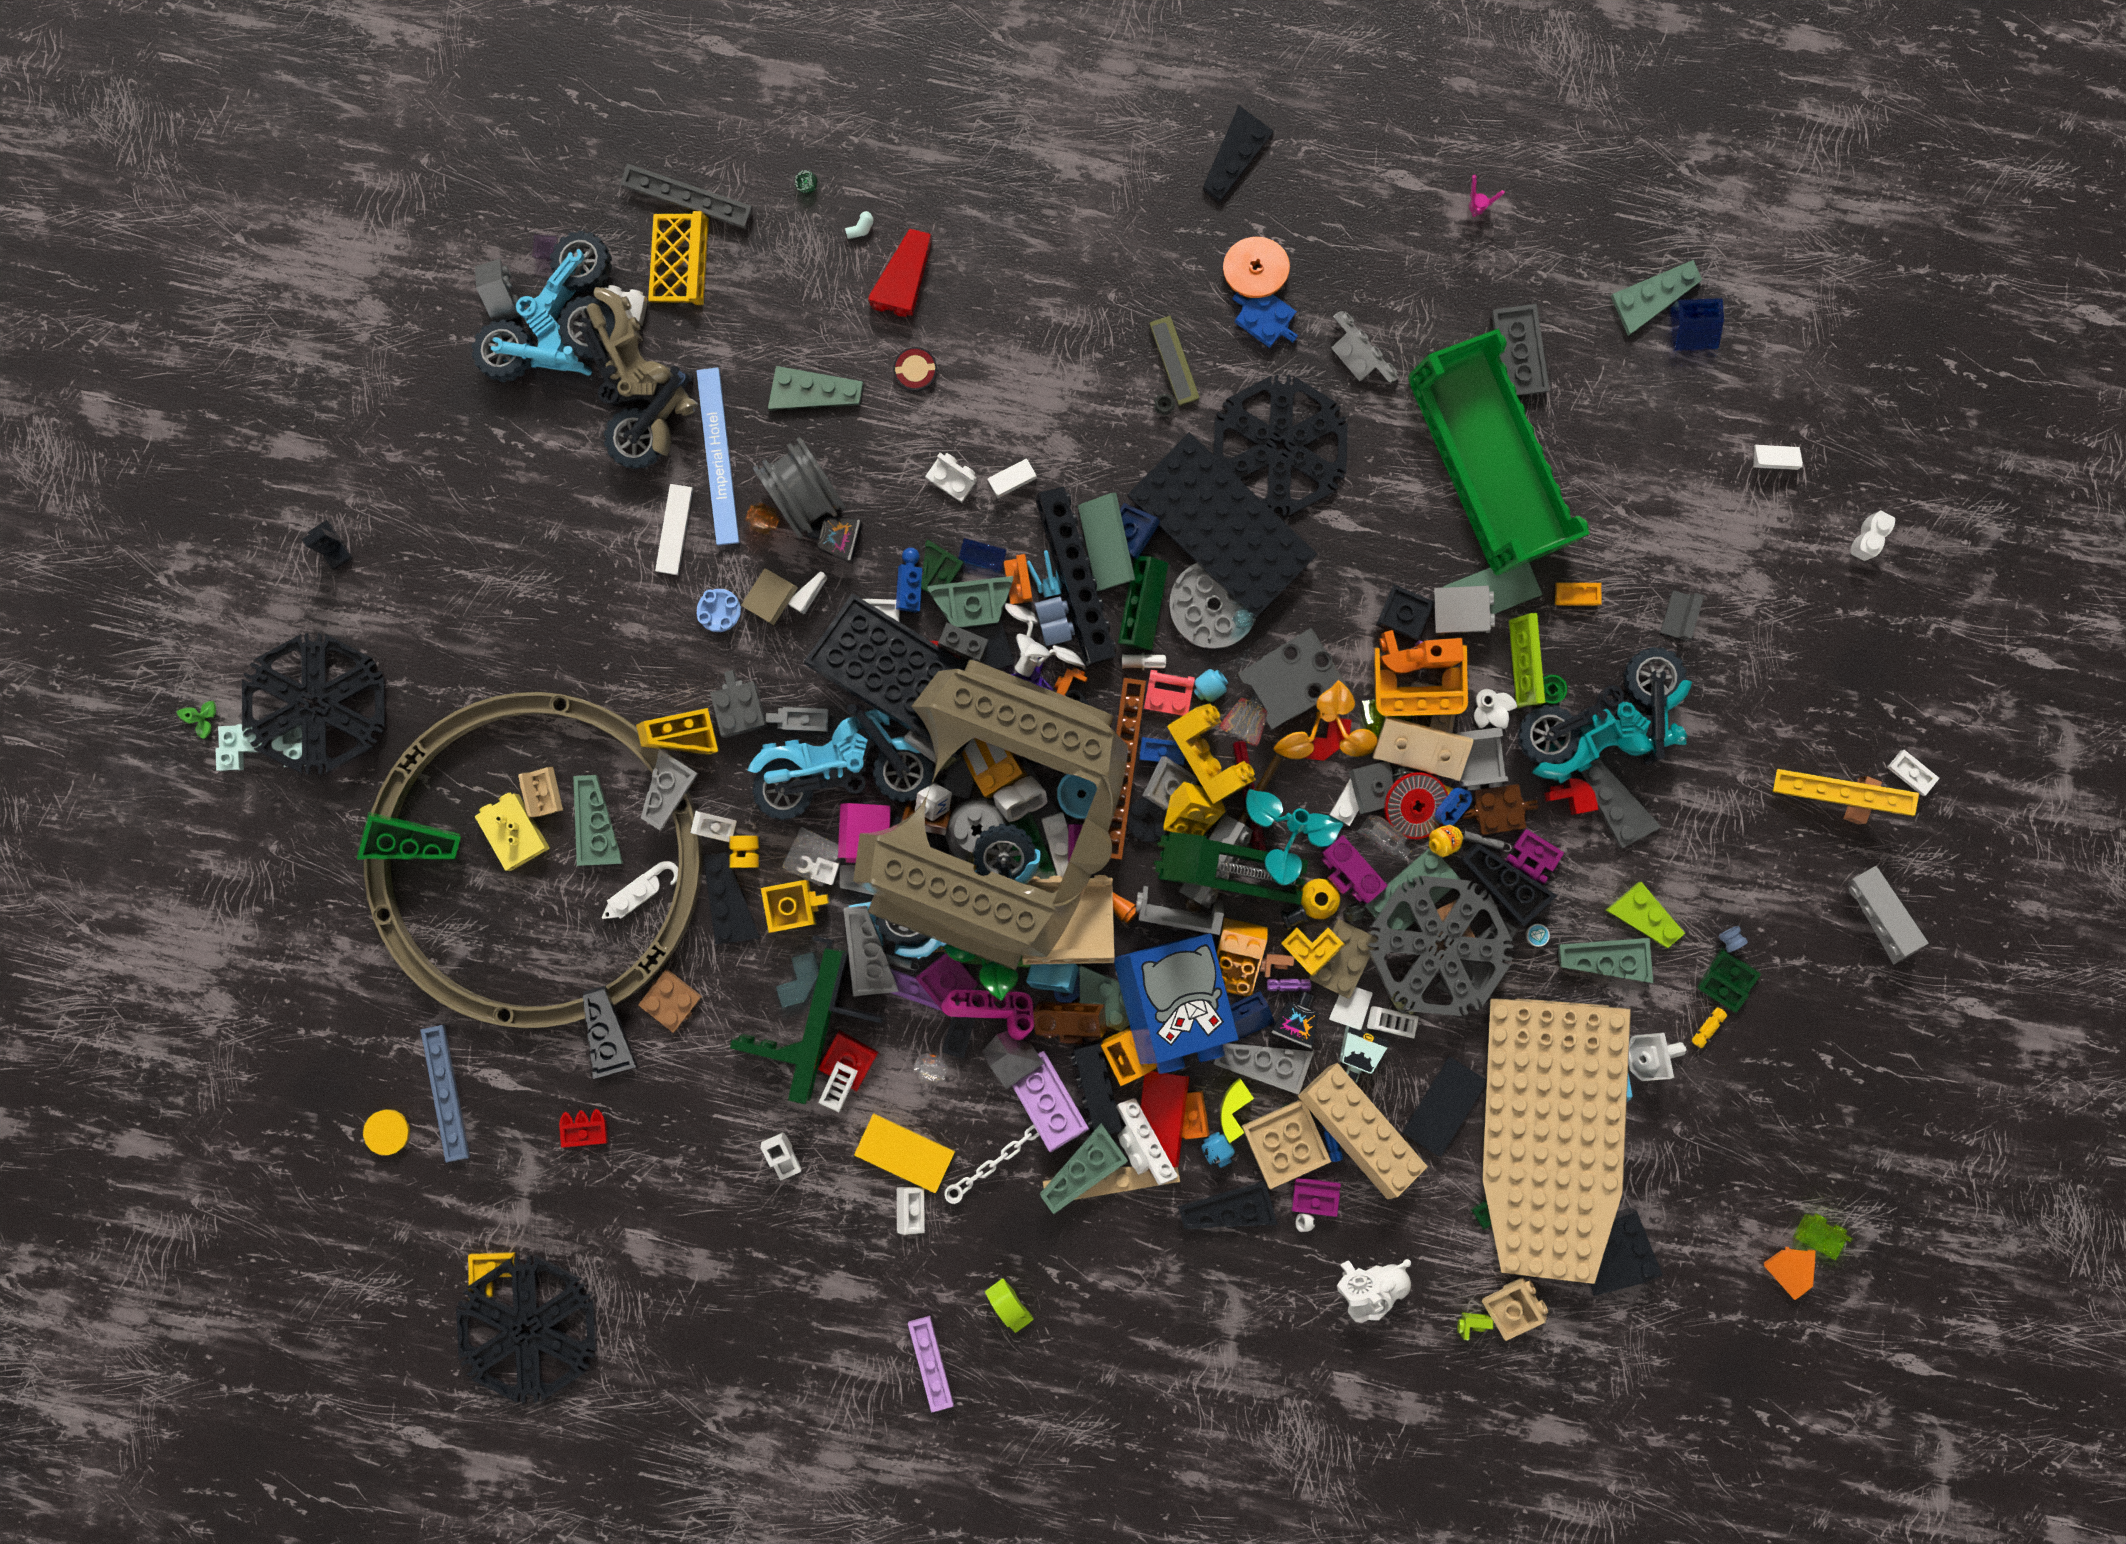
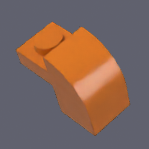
M1393 630L1381 634L1379 644L1382 652L1385 651L1386 655L1380 657V664L1385 670H1390L1395 675H1404L1420 670L1417 667V662L1407 661V649L1398 651Z

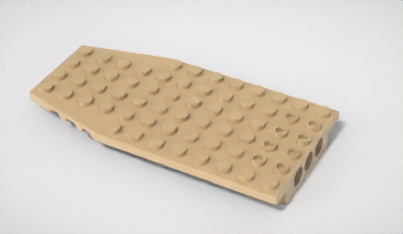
M1518 998L1515 1000L1490 999L1483 1184L1501 1273L1592 1284L1596 1281L1623 1194L1631 1009L1609 1007V1005Z

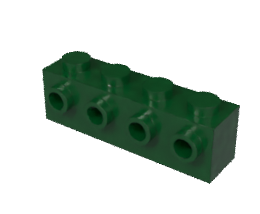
M1139 556L1138 559L1134 558L1133 572L1135 580L1129 583L1118 644L1134 649L1152 650L1169 563L1148 556Z

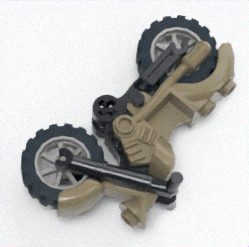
M595 287L594 295L596 298L592 296L577 297L575 301H570L566 304V309L563 308L560 313L562 314L561 319H558V325H560L558 333L562 337V343L565 346H570L575 354L586 358H594L596 366L604 379V383L598 390V396L602 402L614 407H621L626 402L631 404L649 401L651 403L644 410L638 408L621 410L622 412L614 414L613 419L607 423V430L604 431V436L606 437L604 445L608 449V454L610 457H613L615 462L633 469L649 467L648 465L656 463L659 456H668L671 447V433L665 419L675 408L676 414L682 413V416H686L695 412L694 408L699 405L695 400L689 398L684 390L689 382L693 380V375L684 373L677 366H673L670 369L658 362H647L644 360L638 349V343L643 341L638 332L641 328L636 317H633L630 309H632L628 297H622L610 290ZM586 311H588V314H589V316H590V319H588V317H587V315H586ZM582 314L583 318L580 319L582 323L576 322L579 315ZM575 325L580 326V331L577 334L574 331ZM583 335L586 343L581 342L578 338ZM627 425L629 430L625 431V433H621L624 427ZM620 436L627 438L628 440L622 446L620 443ZM647 438H650V444L647 447ZM631 444L632 455L624 451ZM637 445L641 446L645 450L643 453L638 455Z

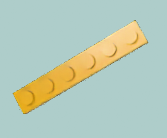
M1777 769L1773 788L1775 793L1908 816H1915L1919 793L1780 769Z

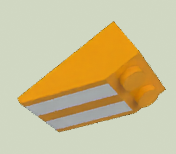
M977 738L971 739L962 753L972 777L986 798H992L998 790L1011 786L1027 776L1015 753Z

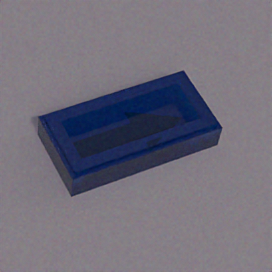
M964 538L958 559L966 563L1001 572L1007 549Z

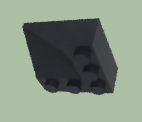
M1631 1207L1616 1213L1594 1284L1588 1283L1593 1296L1639 1285L1663 1276L1638 1212Z

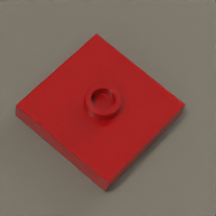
M839 1030L818 1070L831 1076L837 1061L857 1070L858 1072L851 1086V1089L857 1092L879 1052ZM840 1069L838 1071V1074L843 1075L847 1078H850L851 1076L850 1074ZM835 1078V1080L841 1082L842 1084H847L846 1082L838 1078Z

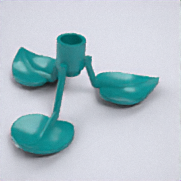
M1249 789L1246 795V809L1253 822L1263 827H1269L1274 820L1276 822L1288 820V829L1293 832L1284 852L1274 849L1265 858L1267 872L1281 885H1288L1294 882L1302 869L1300 857L1296 854L1288 853L1298 833L1303 831L1304 834H1308V840L1318 847H1328L1336 840L1344 824L1342 821L1331 816L1318 813L1309 814L1305 809L1301 808L1296 809L1292 815L1287 813L1285 816L1279 817L1282 814L1283 807L1281 801L1276 796Z

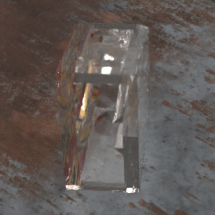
M1254 691L1249 701L1243 697L1238 700L1218 728L1257 747L1268 712L1261 707L1262 702Z
M1369 815L1357 831L1359 835L1387 855H1398L1404 860L1411 852V848L1404 844L1407 837L1382 817Z

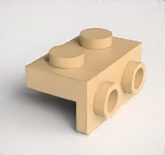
M553 767L518 775L528 818L541 817L563 810Z

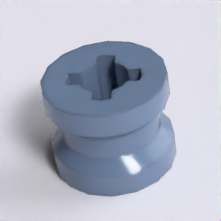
M1739 926L1730 928L1719 935L1720 940L1726 944L1725 949L1727 952L1735 951L1748 943L1747 939L1740 934L1741 929Z

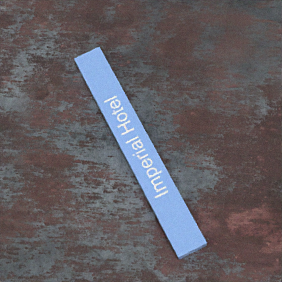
M720 369L696 370L716 544L718 546L740 543Z

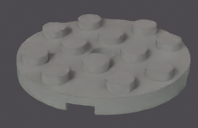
M1197 563L1182 572L1174 583L1169 599L1171 619L1178 632L1190 643L1207 649H1221L1237 643L1251 630L1256 619ZM1215 598L1220 602L1218 610L1208 608L1207 603L1210 599Z

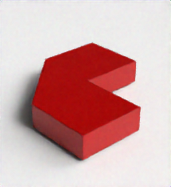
M1340 718L1346 733L1350 735L1352 720ZM1336 719L1328 722L1326 738H1314L1312 741L1314 750L1304 759L1324 761L1340 749L1339 744L1345 738Z

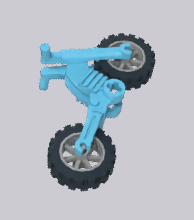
M585 231L568 233L569 236H563L560 242L554 245V252L550 255L552 260L550 267L553 270V275L547 281L545 288L536 298L524 296L517 301L516 310L536 334L538 347H534L530 336L512 321L510 323L506 320H500V322L492 321L490 325L483 326L481 328L482 331L476 334V340L472 343V358L475 360V365L486 376L495 381L498 379L500 382H506V380L513 381L517 376L521 377L524 375V371L526 368L529 369L530 366L533 368L543 367L560 371L580 372L587 376L592 374L590 367L582 362H578V358L574 355L572 348L562 343V337L558 333L560 325H558L556 320L566 301L576 291L578 293H584V291L591 292L595 287L602 286L604 279H608V273L612 270V264L610 263L612 256L609 253V249L598 236L596 237L591 232L587 234ZM582 249H588L585 254L582 253ZM594 252L595 259H588ZM504 337H510L507 342L504 341ZM498 357L496 365L490 362L491 359Z

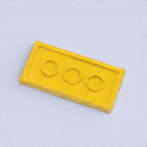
M873 1113L854 1155L936 1193L955 1151Z

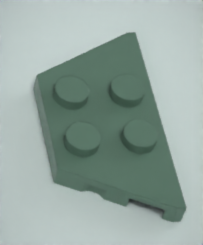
M1013 576L927 586L950 624L959 628L998 624L1013 582Z
M1080 964L1078 967L1079 1003L1104 1004L1106 1025L1121 1032L1130 1024L1119 981Z

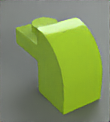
M1003 1278L985 1291L998 1316L1015 1333L1034 1320L1030 1312L1019 1301L1015 1291Z

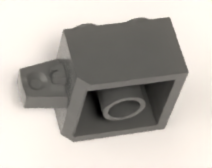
M735 671L724 672L727 684L722 685V690L710 692L720 735L727 738L768 727L757 683L753 681L743 684L742 680L737 681Z

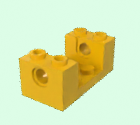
M1209 703L1194 708L1167 727L1214 804L1231 796L1256 779L1253 768L1246 764L1245 761L1221 771L1219 761L1211 755L1209 744L1205 739L1201 738V735L1220 724L1221 720L1219 719V711Z

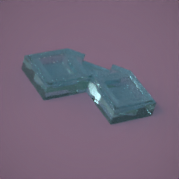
M814 952L791 958L797 980L776 986L782 1008L806 1000L819 974Z

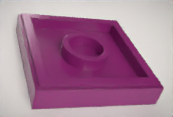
M947 953L943 954L915 978L941 1010L943 1000L951 991L972 990L979 984L961 962L952 959Z

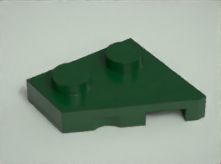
M927 539L921 589L929 593L927 586L952 583L964 562Z

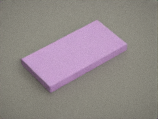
M1042 1051L1038 1055L1044 1064L1012 1085L1051 1153L1088 1131L1089 1128L1045 1051Z

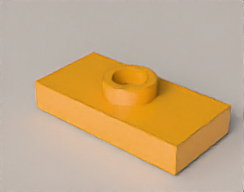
M1555 583V606L1602 605L1601 583Z

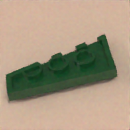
M1028 812L1016 821L1009 822L1015 825L1017 829L1026 831V835L1031 837L1035 849L1040 851V861L1035 876L1040 877V879H1049L1051 876H1057L1032 812ZM1019 855V856H1014V859H1015L1017 862H1018V861L1020 860V858H1021V855Z

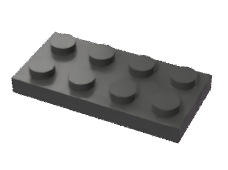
M1537 304L1492 310L1493 329L1499 328L1507 342L1505 351L1500 355V359L1506 365L1508 377L1516 387L1517 397L1548 393L1550 390Z

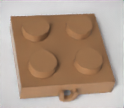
M666 969L658 980L652 983L648 993L638 1006L674 1033L682 1022L692 1015V1009L702 996Z

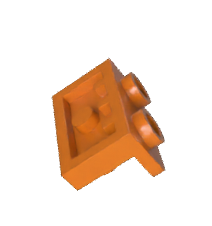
M1025 554L1016 555L1017 559L1004 561L1006 577L1013 576V582L1009 591L1010 603L1012 605L1033 602Z

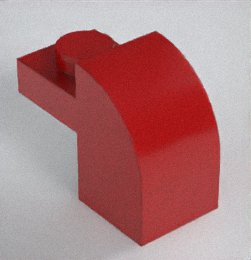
M1568 779L1564 781L1566 789H1564L1563 785L1550 787L1551 792L1544 793L1546 802L1568 797L1571 815L1599 810L1593 788L1581 779Z

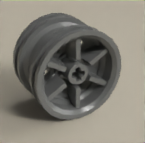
M798 437L796 445L792 446L791 443L787 445L789 449L787 455L774 463H768L764 459L762 467L758 468L755 465L752 468L798 538L801 539L803 538L802 532L807 530L811 533L813 531L811 522L825 513H831L835 517L837 516L836 510L841 508L844 511L847 508L803 440Z

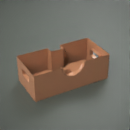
M1868 776L1859 777L1857 782L1881 786L1882 784L1881 781ZM1848 805L1843 819L1855 824H1866L1872 809Z

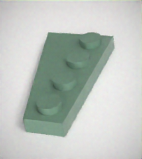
M1694 260L1612 294L1611 299L1627 335H1631L1639 327L1700 283L1702 278Z
M776 366L768 410L860 405L864 383L857 380Z
M1649 938L1558 944L1560 967L1653 983Z

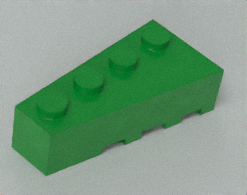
M368 812L357 852V860L455 859L461 836L459 833Z

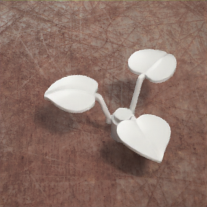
M1005 603L1004 607L1013 617L1028 624L1027 635L1018 634L1016 636L1021 650V657L1015 666L1017 672L1030 677L1035 667H1040L1042 662L1051 655H1056L1067 663L1080 666L1084 670L1086 669L1080 657L1069 648L1053 645V649L1048 651L1043 645L1030 638L1033 623H1039L1037 616L1023 606Z

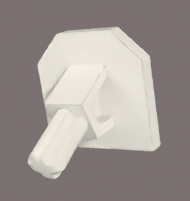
M1665 1033L1635 1035L1629 1041V1069L1641 1081L1672 1079L1674 1074L1670 1059L1685 1055L1686 1047L1681 1042L1667 1045Z

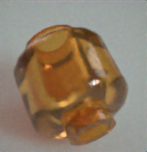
M757 502L755 505H750L745 521L749 529L766 535L771 529L775 531L779 518L776 517L777 511L774 507Z

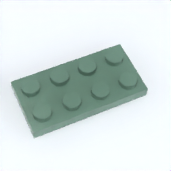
M1428 848L1392 879L1381 893L1368 904H1364V906L1376 919L1398 885H1401L1402 890V883L1407 882L1410 888L1414 887L1412 878L1417 877L1420 880L1418 876L1461 879L1441 856H1438ZM1432 887L1429 894L1433 903L1435 904L1452 888ZM1405 901L1399 902L1388 918L1387 925L1390 929L1405 930L1415 921Z

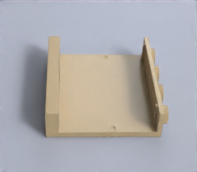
M1096 875L1094 878H1090L1069 924L1047 957L1022 955L1023 965L1114 963L1113 879L1108 878L1106 875ZM1034 876L1026 885L1037 887L1049 893H1055L1059 889L1063 877L1051 876L1049 879H1040V877Z

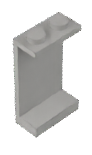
M1143 886L1142 893L1138 892L1135 912L1139 913L1140 921L1220 935L1224 916L1223 900L1216 899L1213 903L1211 915L1147 904V886Z

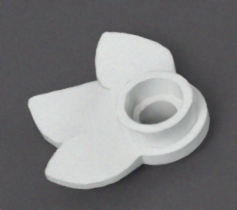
M1491 689L1481 690L1476 696V705L1478 707L1474 712V720L1479 728L1485 727L1490 722L1497 728L1502 727V729H1505L1509 722L1507 711L1515 709L1517 704L1506 693L1496 694ZM1486 696L1491 698L1490 704L1484 702Z

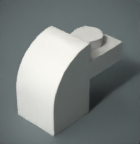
M780 1133L761 1142V1150L769 1166H774L780 1181L801 1172V1166L785 1133Z

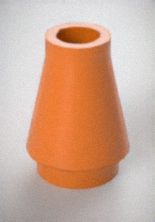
M1113 892V912L1121 922L1124 921L1129 924L1138 914L1135 912L1136 905Z

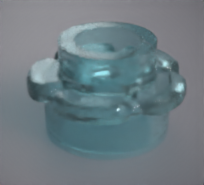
M1240 610L1232 618L1236 628H1247L1253 625L1254 614L1249 613L1248 610Z

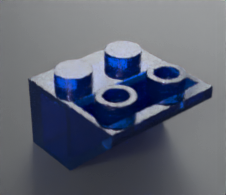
M1723 298L1678 300L1671 307L1673 351L1719 348L1724 324Z

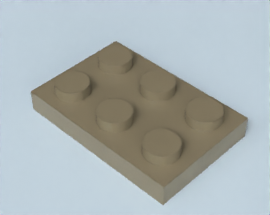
M1337 919L1332 931L1345 946L1314 976L1310 974L1308 979L1350 999L1370 958L1368 950H1374V948L1368 947L1367 944L1376 943L1377 938Z

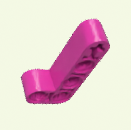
M953 990L943 1000L941 1006L942 1011L951 1017L1007 1019L1008 1033L1014 1040L1024 1039L1034 1027L1032 999L1023 992H1008L1001 1001L989 991ZM972 1001L978 1002L980 1007H976ZM994 1002H998L1001 1008H998ZM1016 1002L1020 1003L1023 1009L1017 1007ZM1017 1024H1021L1024 1030L1019 1029Z

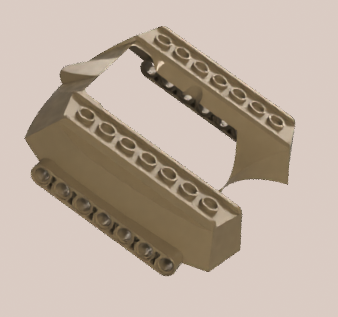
M969 660L965 671L960 669L938 671L911 706L926 725L935 751L934 778L954 752L971 739L977 738L1063 773L1076 775L1094 782L1097 786V791L1059 889L1055 893H1049L992 871L987 876H981L974 871V864L931 848L925 830L927 796L919 808L901 823L877 832L860 833L853 881L874 894L868 913L1004 967L1016 970L1021 955L1047 957L1069 924L1083 896L1091 874L1100 871L1111 857L1112 842L1108 830L1123 784L1128 745L1110 728L1114 718L1111 714L988 665Z

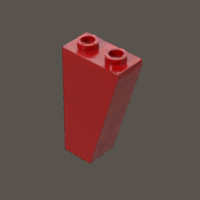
M913 229L908 230L869 295L868 301L873 309L885 312V310L894 311L895 315L901 317L913 316L932 244L931 234Z

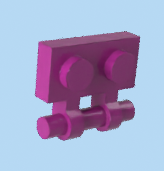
M1524 829L1513 846L1520 854L1516 858L1509 853L1505 861L1528 875L1531 879L1544 885L1548 877L1542 874L1543 869L1546 868L1553 872L1564 852L1528 829ZM1527 857L1537 863L1535 868L1524 863Z

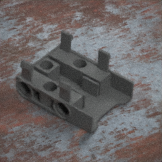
M1312 628L1260 658L1256 663L1236 675V677H1240L1244 684L1252 686L1267 710L1266 721L1270 726V731L1316 705L1318 698H1311L1309 696V687L1317 688L1320 696L1338 680L1347 686L1333 663L1331 655L1325 650ZM1286 649L1294 650L1296 654L1295 659H1287L1284 651ZM1316 657H1324L1327 662L1326 666H1317L1315 662Z

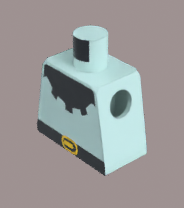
M1347 1025L1339 1061L1349 1065L1346 1073L1357 1083L1361 1070L1372 1074L1390 1042Z

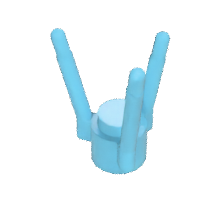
M1047 550L1044 551L1048 578L1043 579V584L1031 562H1026L1037 585L1038 592H1043L1044 598L1061 594L1060 588H1062L1057 571L1056 577H1053Z

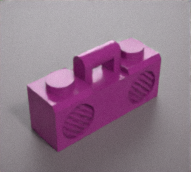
M1344 835L1339 836L1320 853L1323 856L1322 862L1329 869L1332 867L1335 869L1328 879L1342 895L1351 888L1353 890L1352 896L1359 903L1363 901L1365 904H1368L1388 886ZM1340 873L1349 881L1347 885L1339 878L1338 875Z

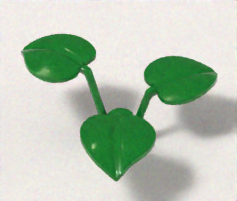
M948 944L943 946L946 953L952 959L959 962L970 961L976 956ZM979 957L982 963V969L979 973L981 983L993 996L1002 1001L1006 994L1016 985L1018 973L1016 970L992 961L987 965L985 959Z

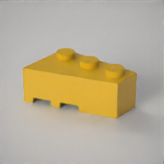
M708 708L643 721L636 725L641 747L708 755L718 752Z

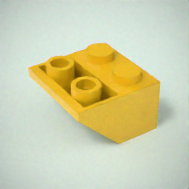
M1183 782L1170 796L1163 827L1164 830L1170 832L1203 836L1226 811L1222 800L1213 804L1203 787Z

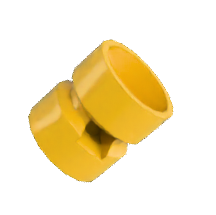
M729 836V849L733 851L729 855L730 868L759 867V855L755 853V850L759 848V836ZM742 851H746L745 857H743Z

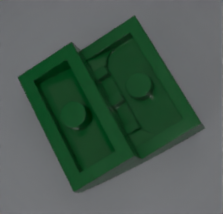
M1721 948L1697 988L1737 1013L1748 998V992L1759 979L1761 973Z

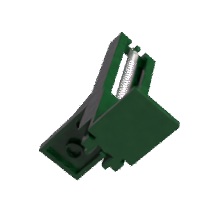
M1170 832V835L1166 836L1162 835L1161 842L1157 844L1158 847H1163V851L1160 853L1161 861H1154V865H1156L1155 872L1159 873L1158 879L1301 905L1303 891H1299V887L1305 884V880L1301 876L1302 873L1306 874L1308 860L1301 859L1302 869L1297 879L1291 883L1292 888L1290 892L1215 877L1217 870L1224 871L1225 864H1227V869L1230 865L1228 873L1231 872L1232 866L1239 865L1219 861V854L1265 864V858L1269 852L1206 839V836ZM1219 862H1222V863H1220V868L1217 869L1218 863H1219ZM1237 866V872H1236V873L1239 875V874H1241L1242 868H1241V870H1240V873H1238V868H1239V867ZM1243 866L1244 876L1255 877L1256 870L1258 871L1257 868L1251 869L1250 875H1248V871L1245 875V869H1248L1249 866Z

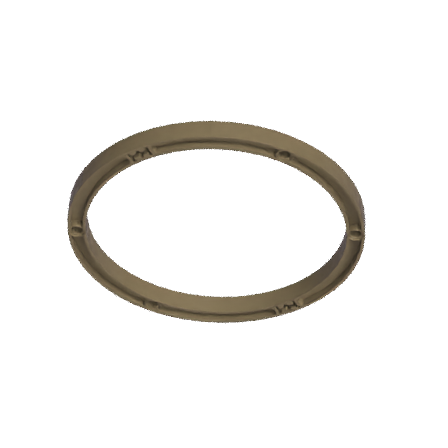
M543 692L495 696L475 702L453 712L419 736L390 770L379 790L371 813L397 819L412 785L438 753L469 731L508 717L548 714L587 722L606 731L624 743L643 761L652 774L656 766L659 749L641 747L637 727L604 707L583 699ZM564 699L566 701V708L559 711L557 704L560 700ZM413 756H416V758H415V760L417 761L416 764H413V762H414V760L412 759ZM689 791L683 797L687 803L686 808L680 811L676 807L672 814L676 826L679 851L677 884L672 904L665 922L646 952L629 970L606 986L614 1006L636 993L666 964L683 938L694 913L701 887L703 851L701 835L690 833L696 810ZM364 859V880L367 899L373 920L383 942L403 971L422 990L437 1001L479 1021L508 1027H550L585 1019L583 998L551 1006L511 1005L477 995L452 981L427 959L408 932L394 895L391 859ZM385 909L390 912V917L387 921L382 916ZM660 951L666 952V954H659L656 958L658 963L651 964L649 968L645 967L652 962L650 956L657 955ZM504 1009L510 1012V1019L508 1021L502 1018Z

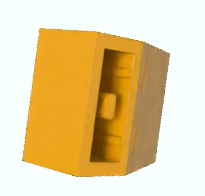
M1228 918L1223 919L1216 954L1226 992L1246 997L1253 994L1267 943L1268 927Z
M1130 1027L1102 1040L1101 1047L1120 1086L1157 1068L1156 1064L1139 1063Z

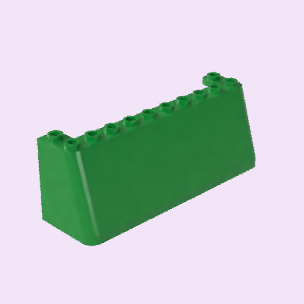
M1499 328L1427 355L1408 376L1409 385L1489 567L1492 568L1496 576L1576 543L1590 534L1588 523L1584 518L1580 516L1571 518L1570 509L1564 503L1561 496V489L1552 476V468L1544 458L1543 448L1537 442L1534 428L1528 422L1525 408L1516 395V387L1510 381L1507 367L1500 359V355L1505 351L1507 342Z

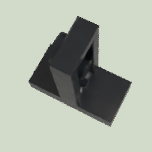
M327 520L308 531L309 535L301 539L307 548L322 554L333 570L353 558L331 523Z

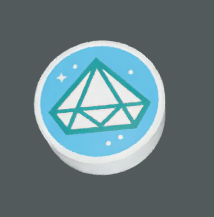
M1533 924L1526 930V940L1533 946H1543L1549 940V931L1542 924Z

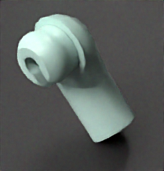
M867 211L862 212L856 226L845 228L848 239L865 236L869 233L873 225L871 213Z

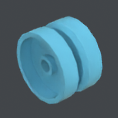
M1066 774L1061 779L1057 789V800L1060 808L1070 817L1086 819L1097 791V786L1094 782L1082 777ZM1079 790H1084V792H1086V796L1084 798H1079L1077 796Z

